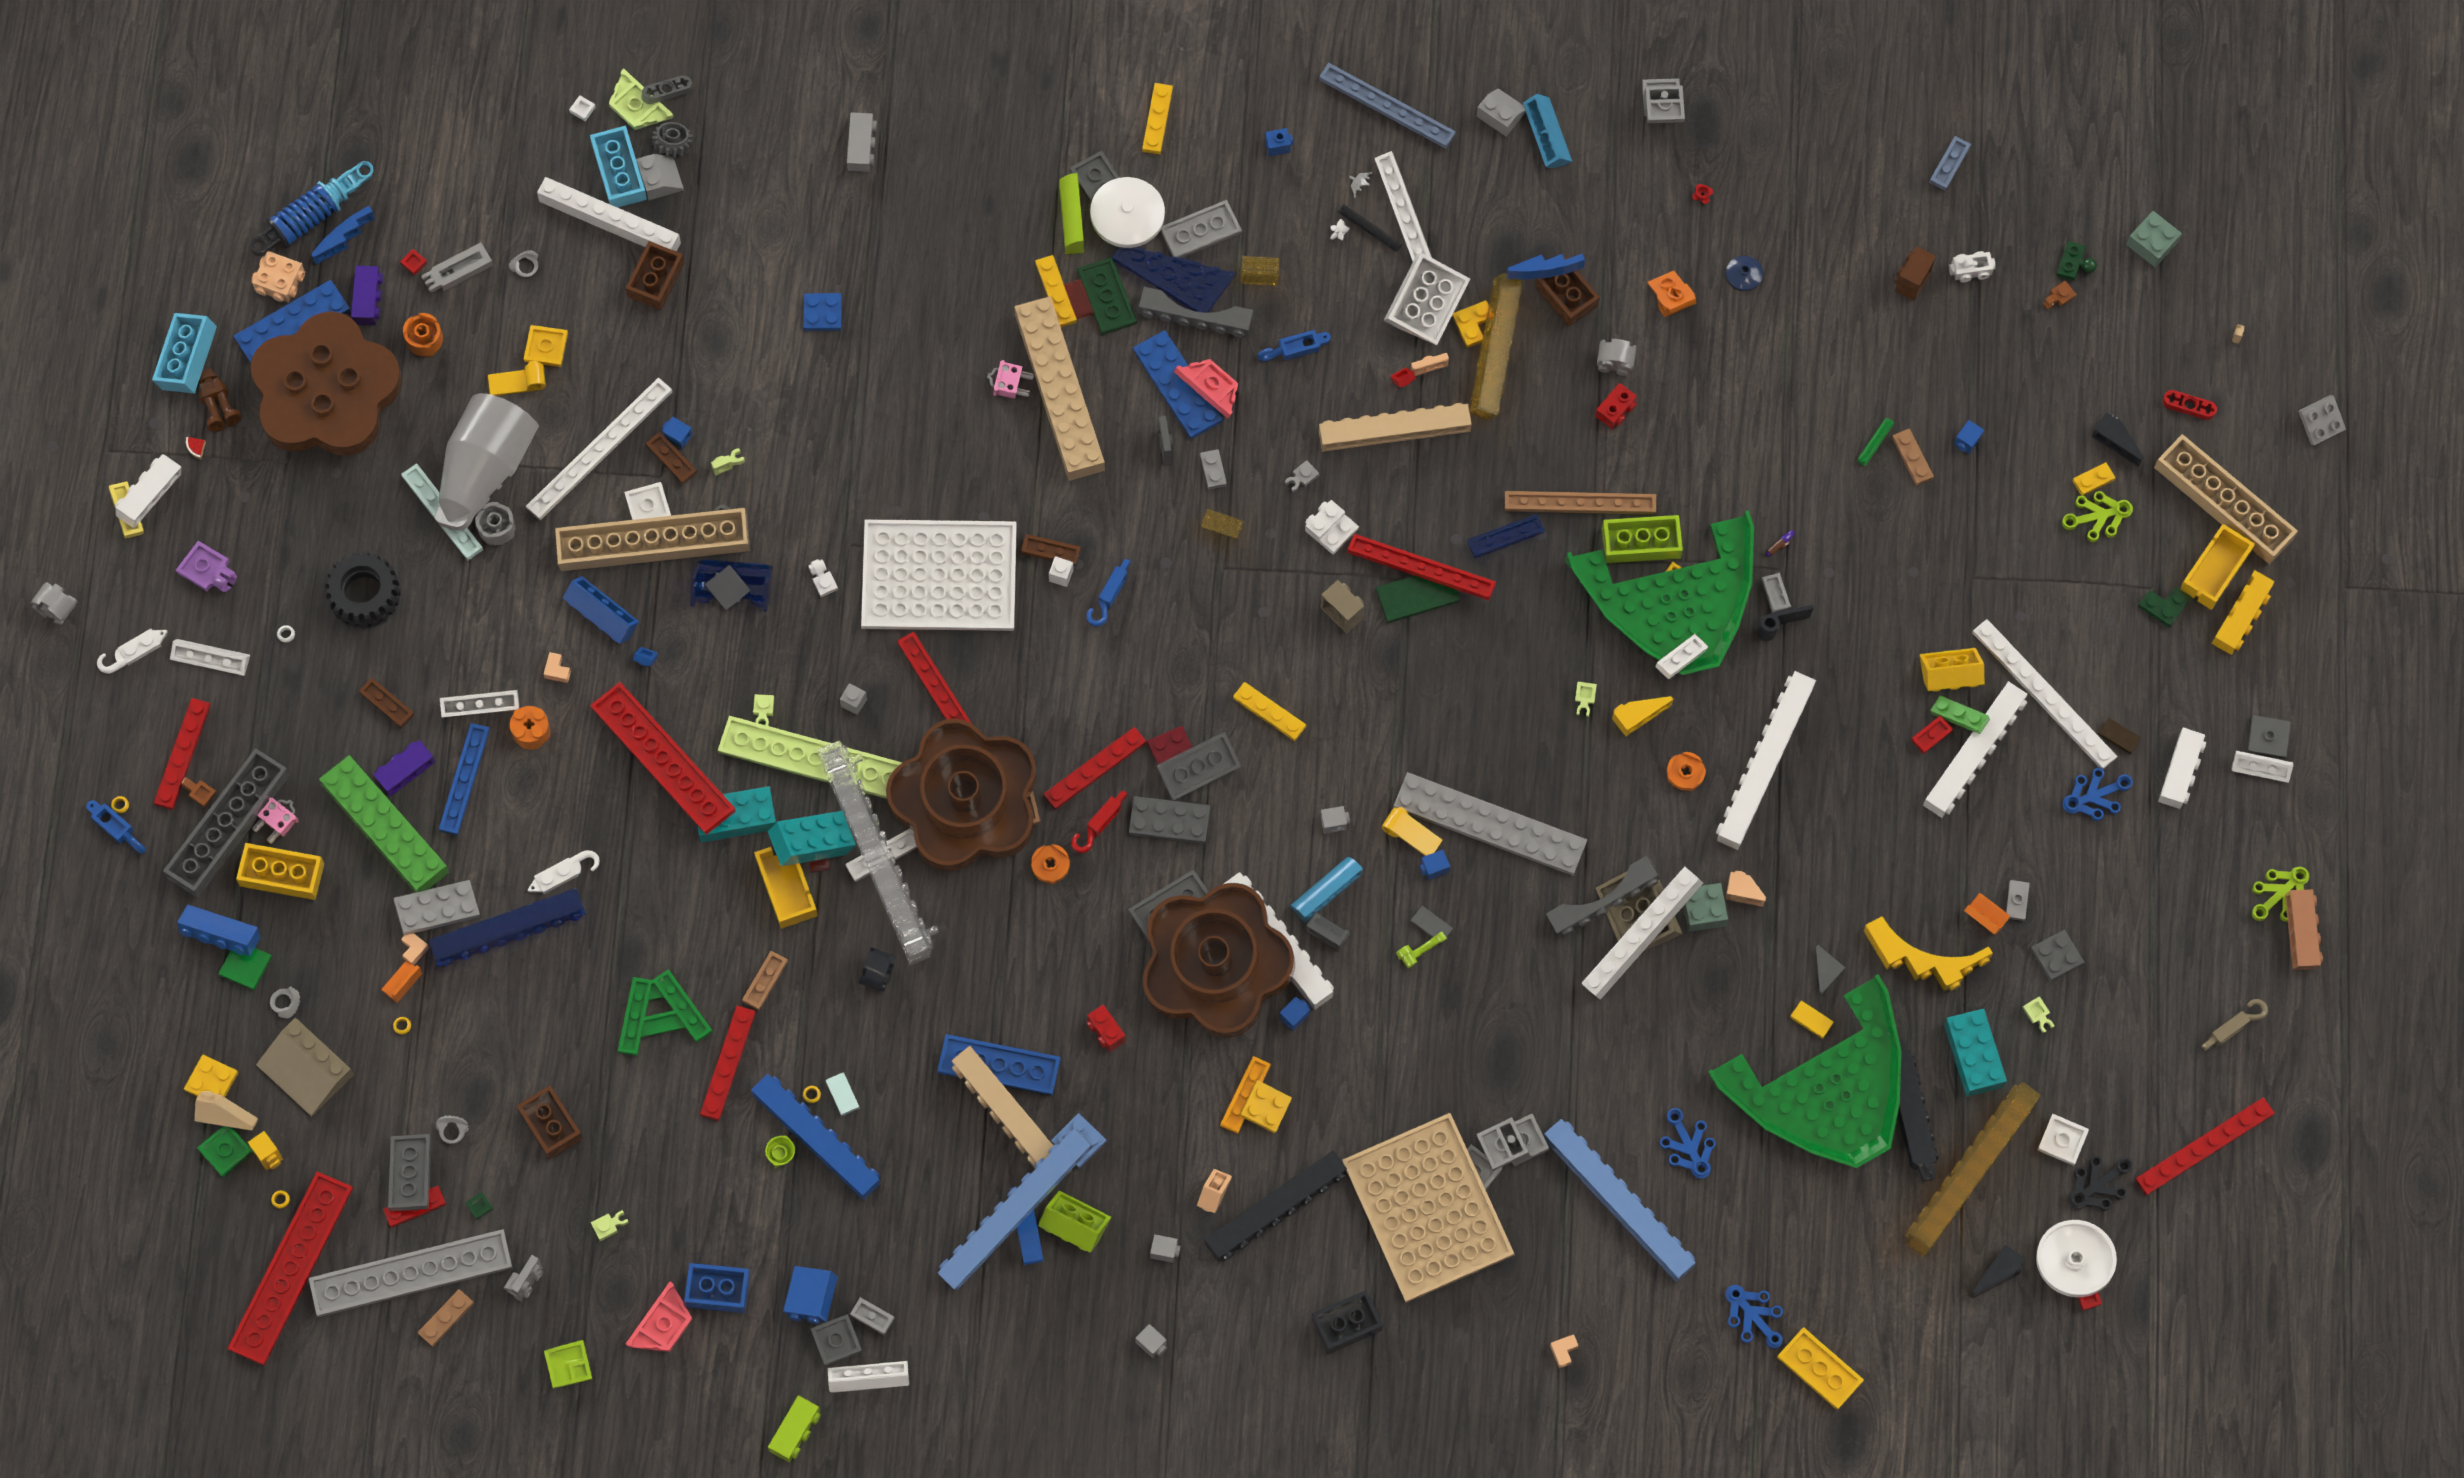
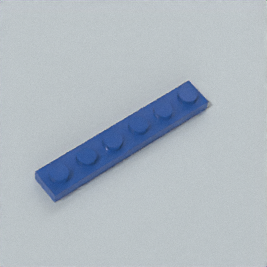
M470 724L439 826V832L459 835L490 732L489 727Z

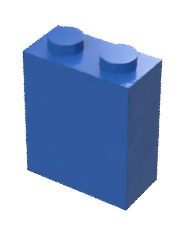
M795 1266L783 1312L789 1316V1319L794 1321L806 1319L814 1324H819V1321L827 1322L838 1277L831 1271Z

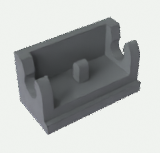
M1318 912L1313 915L1306 926L1307 933L1337 951L1341 949L1350 935L1348 930L1340 928L1322 917Z

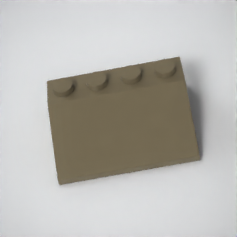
M1627 872L1596 887L1599 898L1602 899L1610 894L1621 883ZM1658 880L1655 886L1642 889L1638 896L1633 898L1630 896L1624 900L1622 905L1618 907L1613 906L1607 910L1606 914L1618 941L1662 893L1664 889L1660 880ZM1676 916L1670 920L1645 950L1666 943L1683 934Z
M296 1018L281 1031L256 1064L311 1117L354 1076L352 1070Z

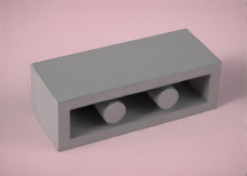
M850 113L847 154L848 171L870 172V165H874V154H871V150L875 148V137L872 136L873 132H876L877 121L873 120V114Z

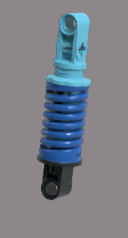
M362 161L351 170L343 173L338 179H330V182L326 185L319 181L311 191L301 195L300 199L294 200V203H290L288 207L283 208L276 216L267 218L266 223L269 228L252 240L250 246L252 254L263 256L267 251H270L280 243L285 248H289L291 243L297 240V237H302V232L304 234L308 233V228L312 230L314 225H319L320 221L326 219L325 216L330 217L332 211L339 212L341 210L340 202L348 200L347 195L356 191L372 177V164ZM365 167L370 173L362 175L359 169ZM260 242L265 248L263 250H256L254 244Z

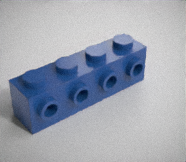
M583 576L572 580L563 596V599L571 607L577 609L586 619L592 621L600 630L607 633L612 640L619 644L631 638L639 623L637 619Z
M187 905L177 922L179 932L183 936L216 945L221 949L232 950L239 955L251 956L260 940L258 927L191 905Z

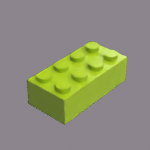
M1679 515L1603 520L1602 535L1606 563L1681 559L1683 548Z

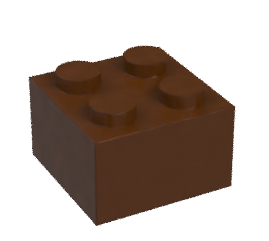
M1917 246L1913 252L1909 251L1904 266H1901L1897 273V278L1894 282L1897 284L1895 291L1915 301L1932 271L1936 256Z

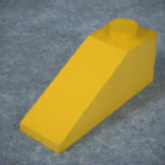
M1670 696L1628 702L1626 705L1621 704L1614 709L1612 720L1622 733L1628 736L1672 706L1673 698Z

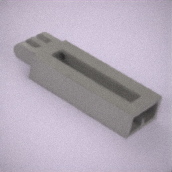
M479 243L432 267V270L423 274L421 278L425 281L431 293L440 288L445 291L492 267L493 263L482 243ZM452 269L454 273L450 274L447 271Z

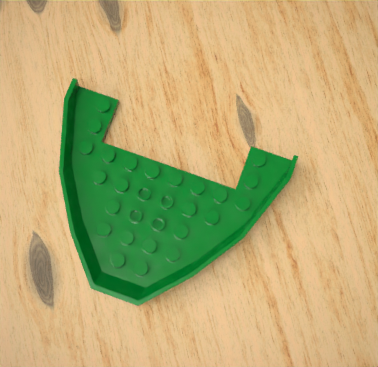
M1749 510L1745 511L1743 517L1710 525L1720 558L1717 560L1612 584L1602 550L1572 556L1571 552H1568L1565 561L1603 615L1643 651L1660 661L1695 634L1708 648L1706 652L1678 673L1686 675L1719 667L1739 628L1752 586L1754 525Z
M1879 974L1843 996L1863 1030L1764 1087H1761L1743 1054L1713 1071H1708V1075L1718 1089L1765 1130L1812 1154L1858 1168L1891 1149L1900 1104L1901 1047L1889 992Z

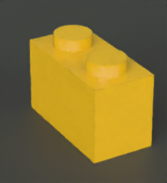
M265 1131L248 1142L252 1151L267 1171L275 1169L281 1164L280 1161L283 1158Z

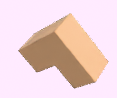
M549 652L544 677L568 683L571 671L570 668L560 666L562 662L560 654Z
M414 933L404 935L401 939L409 947L402 956L413 965L429 949L428 944Z
M1574 1334L1550 1344L1559 1368L1570 1365L1572 1361L1568 1352L1578 1349V1343Z

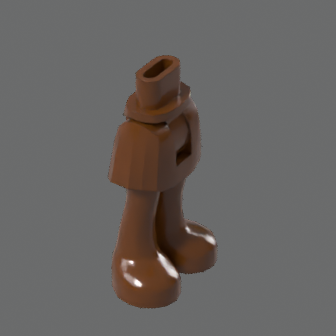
M211 368L201 373L199 379V399L202 404H206L210 414V418L206 422L209 431L215 432L225 429V424L215 404L216 401H219L228 427H233L239 423L242 416L237 409L230 407L226 397L229 394L228 388L214 374Z

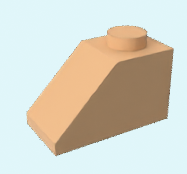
M1742 871L1730 873L1725 899L1763 907L1766 897L1751 876L1746 875Z
M1214 1169L1203 1186L1197 1206L1205 1211L1215 1213L1221 1204L1232 1176Z

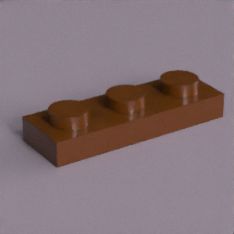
M658 432L646 442V446L682 484H685L697 474V470L661 432Z
M1026 534L1021 554L1054 561V558L1058 557L1073 562V566L1076 567L1081 547Z
M372 677L359 690V693L401 729L415 715L413 711Z

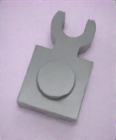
M1306 460L1293 471L1295 477L1286 479L1285 485L1294 483L1295 486L1291 488V492L1294 493L1299 489L1300 484L1306 487L1319 477V472Z

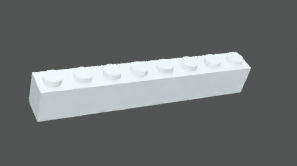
M545 177L537 192L539 202L646 247L648 241L677 251L681 244L678 233Z
M2008 681L1987 711L1986 715L1989 716L1990 720L1981 734L1972 732L1925 799L1923 806L1941 818L1946 813H1951L1955 807L1953 802L1956 798L1960 800L1966 791L1963 788L1966 784L1970 785L1976 777L1974 774L1976 769L1981 770L1986 762L1984 758L1987 754L1991 755L1996 748L1995 742L1997 739L2001 741L2007 731L2004 729L2008 724L2012 726L2017 718L2016 712L2018 710L2022 711L2026 706L2027 701L2025 699L2027 693Z
M1684 867L1586 977L1582 984L1601 1000L1701 887L1703 882Z
M1240 872L1224 883H1240L1252 888L1249 878L1246 875L1243 877ZM1257 890L1256 892L1260 895V897L1262 898V900H1264V899H1263V896H1262V895L1260 894V892ZM1265 905L1268 924L1281 932L1292 946L1295 957V972L1291 981L1315 1010L1333 997L1334 988L1328 980L1325 981L1319 967L1317 965L1313 966L1309 961L1308 953L1305 950L1301 951L1297 946L1299 943L1296 938L1286 932L1285 924L1275 918V912L1271 906Z

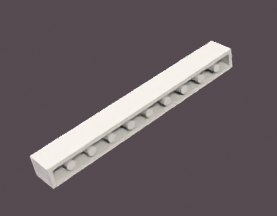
M1796 671L1792 677L1788 676L1784 685L1787 689L1785 693H1780L1777 703L1780 704L1777 709H1773L1769 717L1772 720L1770 726L1766 724L1762 732L1764 739L1762 742L1758 741L1754 749L1757 754L1755 758H1750L1746 767L1749 768L1747 775L1743 773L1739 784L1742 786L1739 791L1735 790L1731 800L1734 803L1732 807L1728 806L1723 817L1726 820L1724 824L1720 823L1716 831V834H1719L1718 842L1736 850L1739 849L1816 680Z

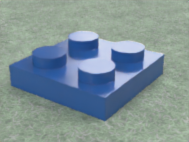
M841 293L804 294V331L841 330Z

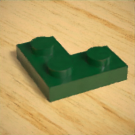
M2175 587L2168 598L2164 600L2149 590L2138 607L2170 628L2190 601L2191 596Z

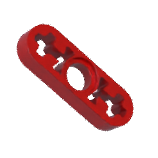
M2175 390L2167 391L2162 400L2163 405L2168 409L2204 420H2211L2217 412L2215 403ZM2170 396L2174 397L2173 403L2169 402ZM2180 399H2183L2181 406H2179ZM2192 401L2195 408H2186L2185 402ZM2207 407L2210 408L2209 414H2207L2205 410Z

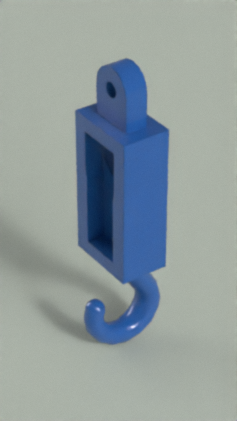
M1315 330L1282 338L1279 339L1278 348L1275 350L1272 348L1264 349L1257 354V358L1260 361H1268L1282 354L1285 361L1320 351V346L1330 342L1331 336L1327 332L1316 334ZM1311 339L1313 345L1305 347L1303 341Z
M1125 559L1120 567H1115L1099 596L1102 618L1096 621L1091 617V614L1094 612L1093 608L1087 611V621L1092 626H1102L1106 623L1108 609L1111 608L1127 579L1130 560Z
M94 800L87 803L86 807L92 814V820L119 844L125 840L140 854L146 852V848L131 835L134 831L132 826L105 803L101 806ZM106 813L111 815L110 821L106 823L100 820Z

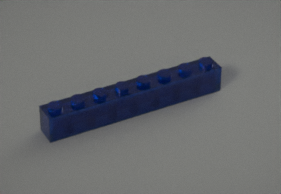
M575 888L429 939V943L437 966L442 965L444 967L451 965L455 960L468 959L472 954L488 952L492 947L505 946L509 941L525 939L529 934L542 933L546 928L562 926L566 921L579 920L586 913L578 890Z

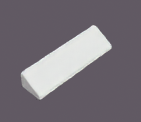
M180 639L173 641L170 660L243 676L250 659L249 654Z
M908 1362L828 1368L829 1391L843 1392L908 1386Z

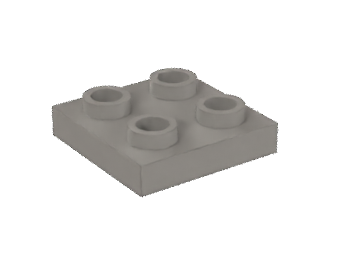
M2329 395L2299 410L2311 445H2316L2346 430L2333 395Z
M531 1255L521 1273L513 1272L504 1286L507 1292L514 1295L521 1302L524 1297H529L534 1281H538L542 1276L543 1271L539 1259Z

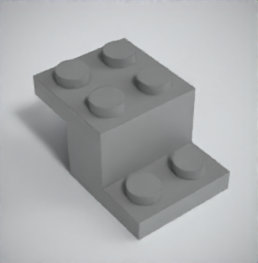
M1679 79L1642 80L1644 116H1647V123L1685 121L1683 86H1680Z
M1533 1114L1515 1122L1511 1117L1476 1134L1493 1170L1511 1162L1515 1167L1550 1150Z

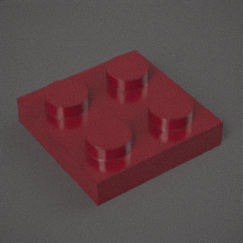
M1182 726L1147 740L1157 765L1192 748Z

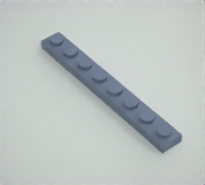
M1329 62L1319 76L1320 81L1447 149L1456 134V131Z

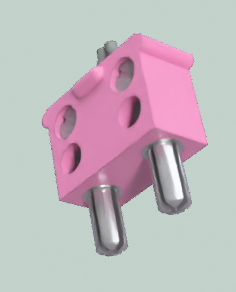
M1002 360L1000 361L999 368H994L991 373H988L987 378L990 379V385L994 387V396L1001 395L1015 399L1017 394L1029 397L1030 391L1018 388L1020 377L1033 380L1034 374L1023 372L1022 366L1005 363ZM998 370L996 382L993 384L991 376Z
M270 797L269 802L258 813L257 816L260 819L253 826V831L258 832L266 823L274 830L267 838L270 844L279 835L284 837L291 827L299 822L298 818L294 815L293 802L290 799L288 801H276ZM280 803H290L289 806L292 810V813L289 810H287L284 806H282Z

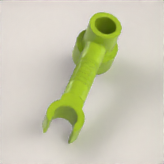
M1441 931L1414 951H1412L1409 945H1406L1398 950L1396 955L1400 960H1403L1407 968H1410L1417 963V957L1447 938Z

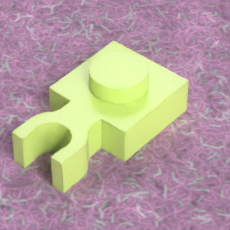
M1577 683L1575 702H1581L1577 708V715L1584 708L1587 710L1586 716L1589 717L1590 709L1588 703L1594 704L1597 684Z
M755 694L753 713L754 715H759L756 723L759 724L761 721H765V725L769 726L767 716H773L774 695Z
M2040 996L2022 1007L2032 1024L2038 1021L2039 1029L2042 1033L2046 1032L2043 1027L2044 1023L2049 1024L2050 1028L2054 1027L2052 1021L2046 1018V1015L2050 1012Z
M623 1210L618 1212L613 1218L608 1213L591 1222L600 1241L618 1233L617 1226H624L629 1223L627 1219L619 1221V1217L625 1215Z

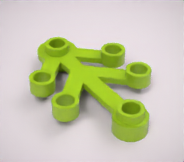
M2097 491L2093 496V501L2097 504L2105 503L2111 507L2110 509H2104L2092 503L2085 496H2078L2075 505L2080 509L2085 507L2094 513L2078 517L2074 514H2066L2062 520V526L2066 530H2073L2079 524L2097 520L2093 529L2087 534L2088 541L2096 542L2099 538V532L2108 517L2115 516L2112 524L2107 526L2105 535L2113 538L2117 533V527L2122 518L2131 516L2133 507L2127 500L2117 502L2107 497L2102 491ZM2100 495L2102 500H2098L2096 496ZM2078 500H2083L2084 504H2080ZM2120 508H2125L2126 512L2120 511ZM2070 521L2073 525L2069 526L2066 524V522ZM2112 529L2114 533L2111 534L2108 532V530ZM2090 534H2095L2096 538H2092Z
M2295 867L2291 872L2270 869L2266 873L2267 881L2274 882L2276 879L2289 880L2286 884H2263L2258 881L2253 885L2252 890L2258 895L2263 892H2276L2263 905L2258 904L2253 908L2252 917L2256 921L2265 920L2268 916V911L2282 898L2283 911L2280 914V918L2282 921L2288 922V918L2283 915V913H2287L2285 894L2295 885L2296 890H2304V884L2309 880V872L2303 867ZM2269 873H2273L2275 878H2271ZM2300 874L2302 879H2297L2296 875ZM2255 886H2261L2262 890H2257ZM2257 911L2262 913L2261 917L2256 915Z

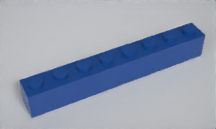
M767 1074L751 1089L752 1096L861 1199L865 1200L880 1185V1175L873 1168L869 1170L864 1165L866 1162L862 1157L852 1154L850 1146L844 1141L841 1143L837 1139V1134L829 1128L827 1130L823 1126V1121L817 1115L813 1117L809 1113L810 1109L803 1102L799 1104L795 1100L796 1096L789 1089L784 1090L778 1078Z

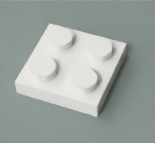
M661 482L624 492L632 520L671 516Z
M2052 1114L2038 1151L2074 1166L2089 1129Z

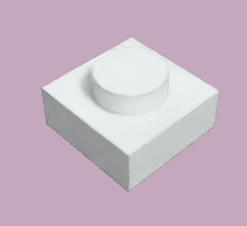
M579 95L569 110L571 114L586 121L596 107L594 103Z

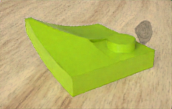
M583 1340L544 1351L553 1389L592 1380Z

